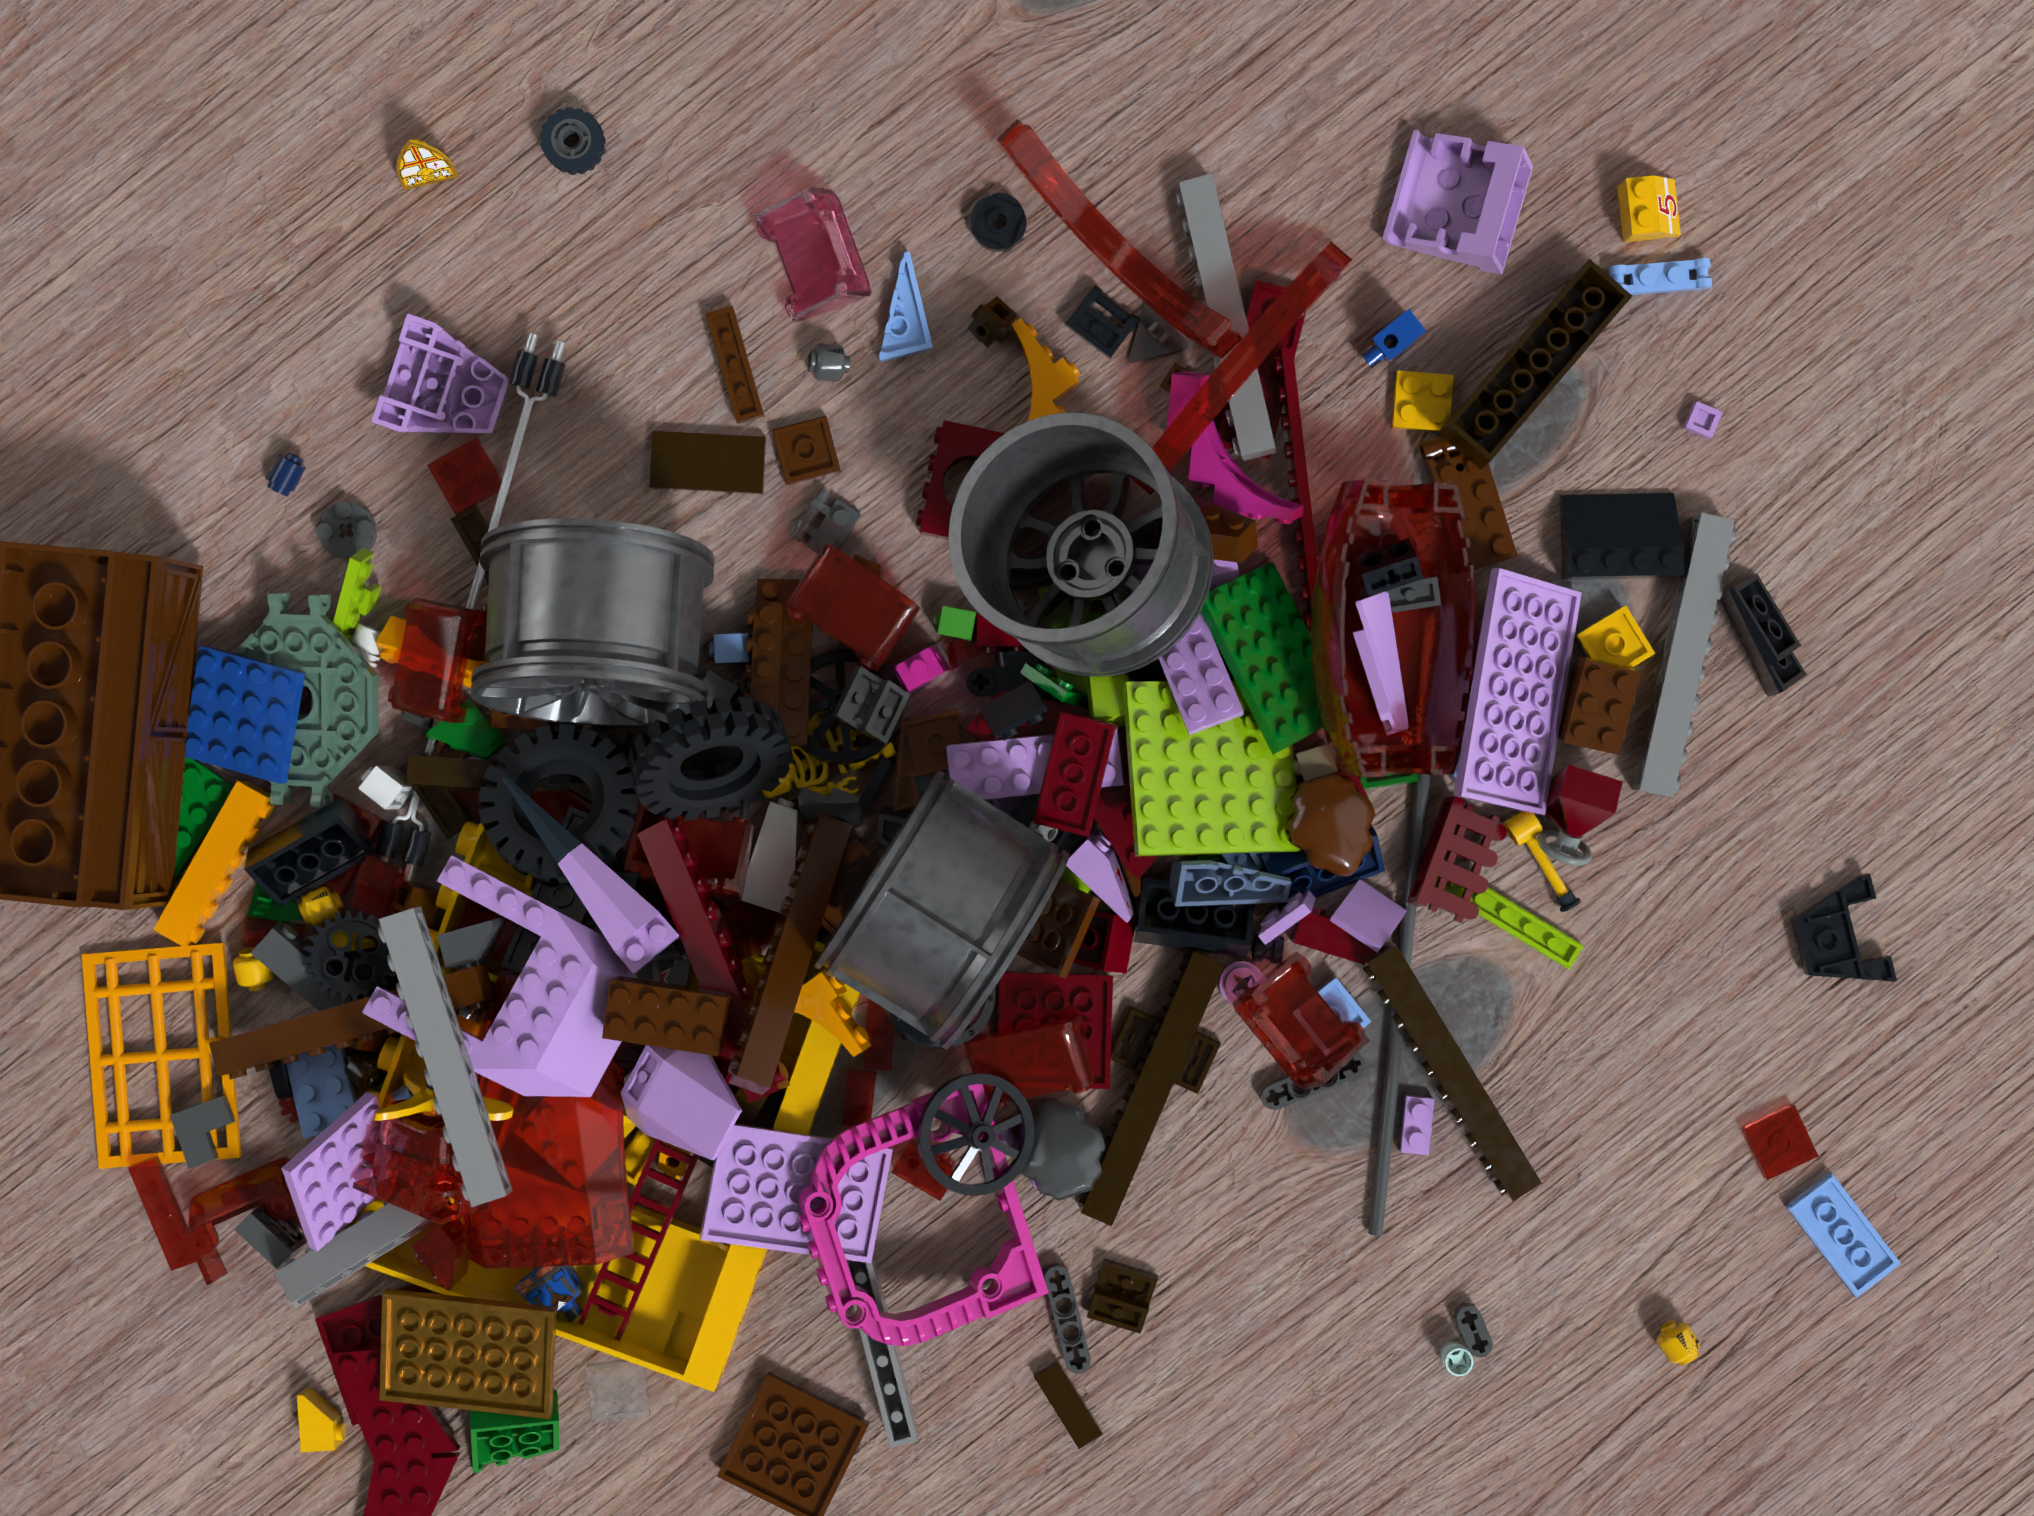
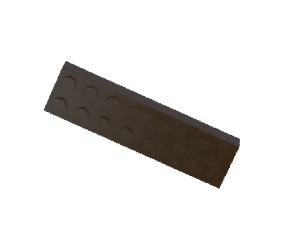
M1589 259L1567 282L1438 433L1480 470L1484 468L1631 299L1632 295Z

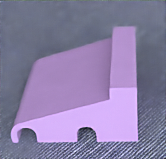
M1413 130L1383 240L1396 247L1475 266L1480 271L1502 275L1533 169L1524 146L1488 141L1486 146L1473 143L1471 138L1435 133V137L1430 138L1423 136L1419 130Z

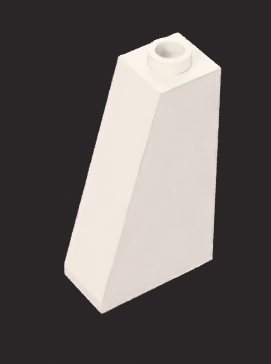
M778 798L777 802L771 801L769 803L739 894V900L782 913L780 912L782 901L785 896H789L792 888L788 886L790 876L794 870L797 871L798 869L796 857L799 850L800 810L793 808L794 802Z

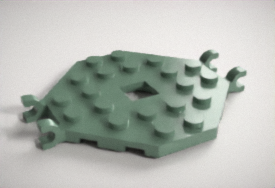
M290 593L267 594L269 614L262 621L261 627L255 633H251L239 646V651L236 654L305 672L303 686H307L311 691L312 707L309 714H298L287 783L278 784L269 781L271 783L270 804L282 805L283 802H293L292 791L288 785L312 787L310 807L321 808L333 802L332 793L328 789L330 783L379 732L378 674L326 615L331 605V595H308L310 614H286V610L290 605Z

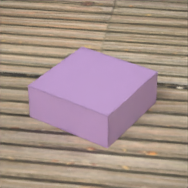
M1696 401L1692 405L1683 429L1709 440L1713 437L1723 412Z

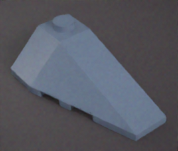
M1204 860L1172 862L1169 883L1175 906L1287 902L1291 879Z

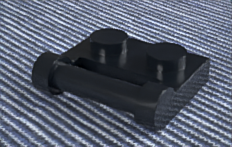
M1094 285L1065 323V326L1107 358L1111 359L1141 318L1135 314H1129L1101 293L1102 289ZM1095 301L1125 324L1120 330L1090 307Z

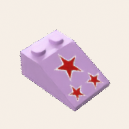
M1093 829L1090 832V836L1085 837L1070 853L1066 866L1127 923L1134 913L1136 904L1115 849L1103 831L1098 833Z

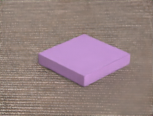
M1359 879L1332 915L1330 921L1378 953L1405 916L1407 910Z

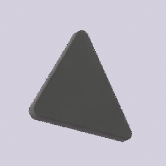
M1145 303L1130 352L1129 362H1140L1187 350L1189 343L1150 303Z

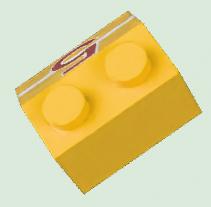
M1656 175L1626 178L1617 187L1623 243L1681 236L1675 179Z

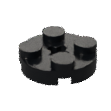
M995 193L992 196L979 200L974 206L970 217L972 236L979 245L987 250L994 252L1012 250L1023 239L1027 227L1026 215L1019 201L1004 193ZM1003 216V222L1006 226L1004 228L1000 227L999 230L994 229L991 219Z

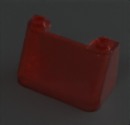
M827 543L819 551L784 604V608L787 610L786 614L791 619L799 623L801 620H810L854 650L859 658L857 663L868 671L874 669L877 672L920 611V607L909 597L836 547Z
M415 597L412 602L407 603L405 608V618H407L395 682L388 694V701L393 709L448 723H465L467 709L460 707L459 700H465V695L461 694L471 640L472 638L477 639L478 634L473 632L478 624L484 625L487 611Z
M639 803L624 871L637 873L644 878V882L658 885L637 834L669 818H664L662 812L655 815L647 810L646 805L643 806L641 803ZM680 814L676 819H679V822L686 828L687 841L698 857L699 863L697 865L701 874L709 883L710 895L742 900L754 826L749 824L750 820L741 817H733L732 821H726V823L697 818V820H683Z
M1296 952L1242 993L1233 1002V1007L1288 1077L1298 1087L1310 1089L1324 1085L1370 1040L1366 1037L1365 1031L1359 1023L1355 1021L1342 1022L1308 981L1307 978L1311 975L1309 961Z
M1081 1014L1068 1016L1066 1020L1058 1021V1023L1056 1020L1051 1021L1049 1024L999 1034L995 1032L991 1033L988 1037H986V1033L977 1034L969 1041L964 1042L973 1073H987L1000 1077L1014 1085L1025 1098L1071 1089L1073 1093L1088 1091L1089 1085L1096 1081ZM982 1084L989 1102L994 1086ZM1004 1092L997 1109L1007 1106V1102L1012 1101Z

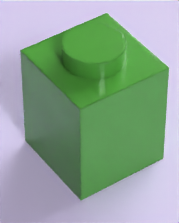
M943 606L942 612L936 611L933 628L938 629L937 634L940 636L972 641L977 613Z

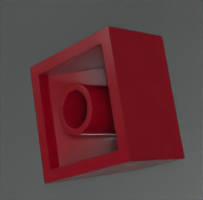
M1096 909L1073 963L1101 971L1127 974L1137 918L1131 917L1126 923L1115 912Z

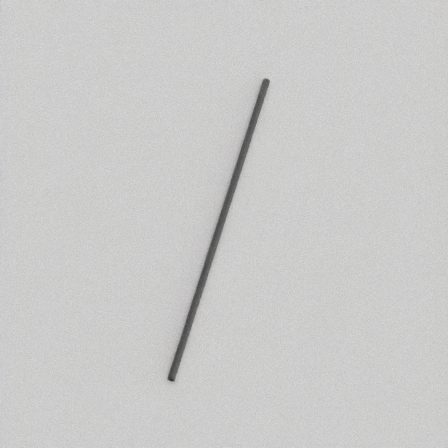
M1438 560L1437 578L1441 605L1433 607L1417 761L1419 780L1415 782L1402 905V908L1407 910L1401 920L1398 948L1409 966H1411L1417 907L1407 903V899L1422 860L1453 562L1451 560ZM1392 1017L1390 1020L1368 1234L1374 1236L1383 1235L1404 1029L1400 1031Z

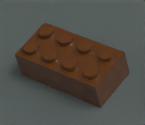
M625 976L614 977L609 982L602 1038L719 1056L726 1051L734 993Z

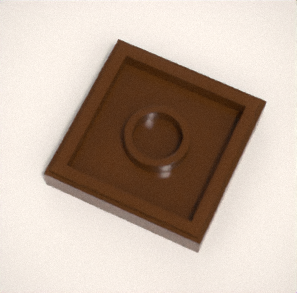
M827 416L772 430L786 485L841 472Z

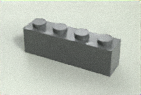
M280 921L252 950L251 954L318 1011L352 1002L350 996H347L345 1001L340 1003V995L338 994L329 1000V990L326 989L319 994L318 991L321 984H310L315 976L314 974L305 975L304 972L311 967V964L302 963V960L310 957V954L304 952L303 948L313 944L306 943L298 937V932L292 926L284 925ZM333 962L326 964V971L330 975L337 976L341 973V968ZM344 976V981L348 982L349 979ZM358 995L357 1000L363 999L361 995Z

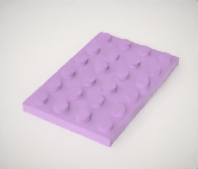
M734 1124L717 1158L714 1160L700 1239L810 1255L807 1242L811 1240L808 1231L803 1232L798 1219V1215L802 1214L798 1199L802 1190L811 1186L812 1170H814L820 1153L833 1138ZM891 1147L868 1155L852 1165L837 1186L841 1196L842 1208L834 1225L846 1260L872 1262L893 1151ZM813 1198L810 1202V1209L819 1207L822 1198Z

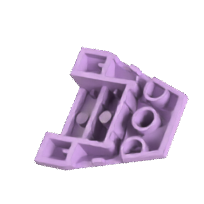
M407 313L398 339L400 346L384 394L379 397L371 422L398 432L492 434L509 385V378L466 348L463 343L453 338L436 323Z

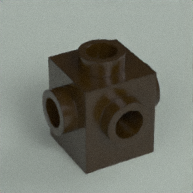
M996 296L986 305L981 304L975 309L971 315L973 321L967 329L978 341L988 348L996 341L999 344L1002 343L1009 336L1011 330L1008 328L1018 315Z

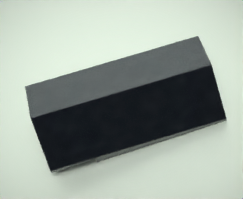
M1754 574L1723 592L1720 601L1767 696L1770 697L1782 693L1806 676V672L1793 653L1801 644L1758 574Z

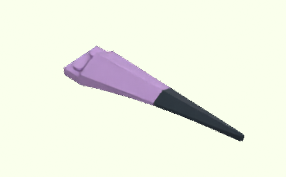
M502 775V779L608 943L634 975L680 937L658 910L507 776Z

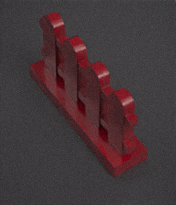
M1451 796L1443 800L1407 903L1416 907L1429 904L1428 910L1436 912L1437 908L1454 914L1453 920L1462 923L1463 919L1472 920L1479 914L1478 906L1470 902L1473 893H1484L1488 889L1487 879L1479 874L1482 866L1492 867L1497 863V854L1490 850L1489 846L1492 840L1501 841L1505 839L1507 829L1504 825L1498 823L1500 817L1491 815L1490 819L1472 812L1474 806L1470 804H1465L1463 808L1464 799ZM1466 829L1483 836L1480 845L1463 838ZM1457 855L1474 862L1471 871L1454 865ZM1447 881L1464 888L1461 898L1444 891Z

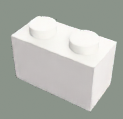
M393 766L370 767L361 777L363 783L358 788L385 810L401 809L414 792L411 785H406V777Z

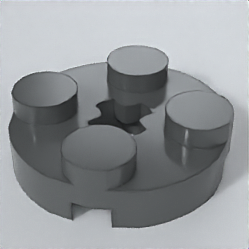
M339 502L328 508L322 515L316 530L317 536L320 538V542L325 550L333 556L343 559H350L351 556L362 548L370 551L377 538V534H375L376 522L373 515L366 508L348 502ZM352 524L351 531L354 533L353 536L346 535L343 537L342 527Z

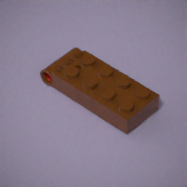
M1441 435L1419 442L1420 454L1425 464L1459 575L1517 557L1516 548L1489 463L1480 470ZM1456 465L1461 467V471L1456 469Z

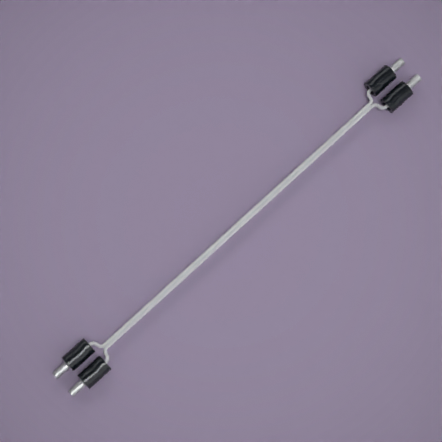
M528 333L524 351H517L508 383L517 386V393L525 398V403L488 532L498 527L533 402L543 401L547 396L557 397L566 365L561 362L566 343L556 341L551 359L545 358L536 392L542 393L543 396L533 397L530 401L528 395L522 392L521 388L529 390L538 360V356L533 354L538 335ZM480 560L453 655L461 657L466 625L471 622L485 570L481 567ZM445 680L432 728L443 720L453 680ZM428 739L425 750L428 756H432L436 739L434 741ZM415 790L407 815L396 816L393 821H383L375 853L380 855L375 873L378 875H385L389 858H396L405 826L397 821L407 820L410 816L412 821L419 825L420 829L411 827L402 861L407 863L403 880L412 882L416 866H423L432 833L424 830L422 822L415 818L420 801Z

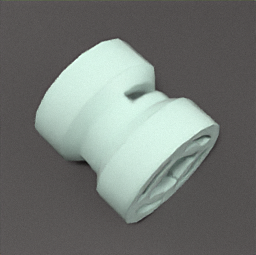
M1450 1341L1442 1347L1440 1359L1452 1375L1464 1376L1472 1370L1473 1357L1462 1343Z

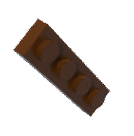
M730 306L705 313L736 423L740 424L765 417L734 307Z

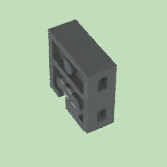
M268 1202L252 1211L236 1227L235 1231L278 1269L282 1263L296 1257L308 1243L305 1235L281 1213L277 1214L279 1211Z

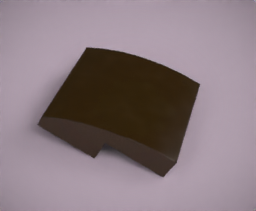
M1104 1258L1088 1308L1087 1318L1141 1334L1149 1311V1304L1158 1281V1275Z

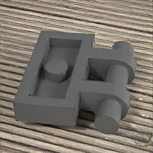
M820 489L816 497L812 496L808 502L810 506L801 519L798 518L795 522L796 528L790 536L800 542L805 533L812 537L807 548L832 562L862 515L838 499L832 508L825 505V502L830 494ZM821 512L826 517L819 528L815 529L811 524L817 514Z

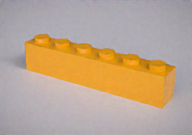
M248 781L236 782L156 923L154 931L181 946L192 945L201 939L205 931L203 926L206 920L210 919L219 907L217 901L220 895L226 893L233 882V879H231L233 872L244 863L247 856L244 854L249 844H253L259 837L261 832L258 829L263 819H268L274 810V805L270 804V793Z

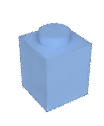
M749 633L714 635V641H710L709 644L710 658H715L716 664L752 663V654H747V637H751Z

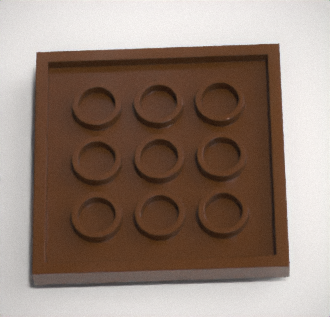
M768 1372L717 1477L793 1515L824 1516L869 1426V1421Z

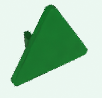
M256 883L244 930L249 932L277 925L280 921L285 923L301 919L303 916L294 901L280 907Z

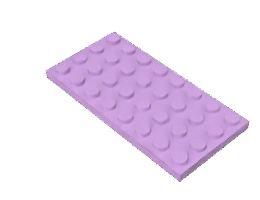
M1491 568L1453 796L1545 815L1582 592L1501 568Z

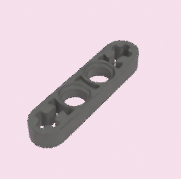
M1346 1051L1268 1083L1261 1090V1101L1268 1109H1281L1360 1076L1365 1070V1060L1355 1051ZM1349 1057L1359 1060V1063L1355 1065V1071L1349 1068L1343 1069L1341 1072L1344 1076L1339 1078V1071L1333 1065L1334 1063L1338 1062V1065L1342 1067L1348 1064L1347 1059ZM1324 1067L1331 1068L1334 1074L1332 1080L1327 1083H1323L1318 1079V1072ZM1297 1078H1303L1307 1081V1089L1303 1093H1295L1292 1090V1083ZM1286 1083L1287 1090L1292 1096L1291 1098L1287 1099V1095L1282 1094L1277 1097V1103H1273L1271 1100L1266 1101V1098L1270 1096L1269 1091L1271 1089L1279 1093L1284 1091L1281 1085Z
M1054 1263L1049 1265L1044 1275L1065 1364L1072 1373L1082 1374L1088 1370L1091 1359L1070 1273L1063 1264ZM1058 1270L1060 1275H1065V1277L1061 1278L1064 1291H1059L1053 1295L1052 1291H1057V1285L1055 1280H1050L1049 1278L1053 1277V1271ZM1062 1297L1069 1298L1072 1302L1071 1309L1067 1312L1059 1311L1056 1307L1058 1299ZM1068 1325H1075L1079 1329V1334L1074 1339H1067L1063 1335L1064 1328ZM1066 1346H1078L1080 1357H1086V1359L1082 1360V1365L1077 1366L1075 1362H1070V1360L1074 1359L1072 1347L1066 1349Z

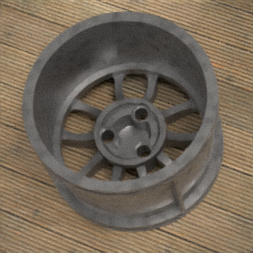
M1072 412L1046 415L1015 427L993 442L975 461L965 476L957 492L949 523V552L952 567L963 593L972 606L994 626L1015 637L1036 657L1052 667L1075 675L1088 677L1120 675L1142 668L1159 659L1170 651L1191 629L1206 602L1211 585L1214 561L1213 545L1207 522L1195 500L1169 474L1158 455L1140 436L1116 421L1094 414ZM1108 473L1112 479V493L1103 511L1087 510L1084 499L1085 476ZM1130 477L1156 491L1161 497L1162 506L1124 524L1120 518L1129 495ZM1068 481L1070 482L1074 515L1068 517L1058 527L1029 515L1030 511L1044 496ZM1162 524L1158 549L1136 548L1135 542ZM1021 528L1038 529L1051 536L1045 557L1028 560L1014 555V543ZM1101 528L1096 536L1091 537L1096 529ZM1151 565L1148 573L1140 582L1135 566ZM1125 566L1124 571L1115 577L1116 570L1119 567ZM1011 570L1028 575L1049 573L1054 581L1049 590L1027 615L1024 614L1016 599L1011 579ZM1076 570L1075 577L1068 581L1071 572ZM1119 589L1134 590L1119 606L1117 605L1113 593ZM1069 595L1074 597L1073 614L1068 628H1039L1044 619ZM1101 599L1107 614L1088 622L1093 600Z
M555 518L522 521L500 526L483 536L481 539L480 564L489 573L485 659L489 663L480 665L472 671L470 695L476 702L500 712L531 719L598 726H646L653 723L656 719L668 723L666 713L680 708L685 714L691 713L689 703L704 700L707 708L708 687L703 681L694 677L698 669L703 589L708 587L714 579L715 557L709 548L694 539L664 529L600 519Z
M938 771L864 884L814 967L820 969L824 965L828 968L825 974L830 977H836L929 1036L928 1039L936 1042L938 1039H941L940 1046L948 1049L977 1014L1022 946L1053 893L1066 867L1069 853L1065 850L1057 853V845L1049 842L958 784L954 779L949 778L947 782L941 779L944 773Z

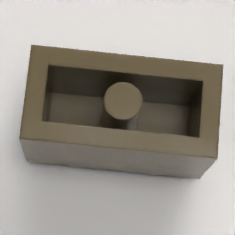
M1330 744L1295 754L1296 760L1292 761L1295 776H1301L1303 781L1338 771Z

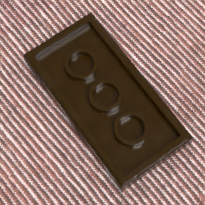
M652 431L649 487L654 489L763 494L766 437Z

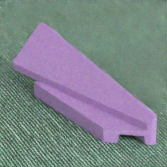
M1385 591L1356 600L1355 603L1364 628L1354 631L1353 635L1380 719L1383 722L1386 735L1408 729L1409 724L1389 593Z

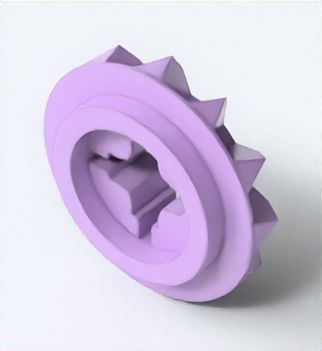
M1237 961L1225 968L1220 976V991L1223 997L1235 1006L1244 1007L1252 1005L1263 994L1265 987L1264 976L1260 969L1250 962ZM1236 974L1242 979L1251 975L1246 983L1250 993L1242 988L1232 992L1237 985L1236 978L1233 975Z

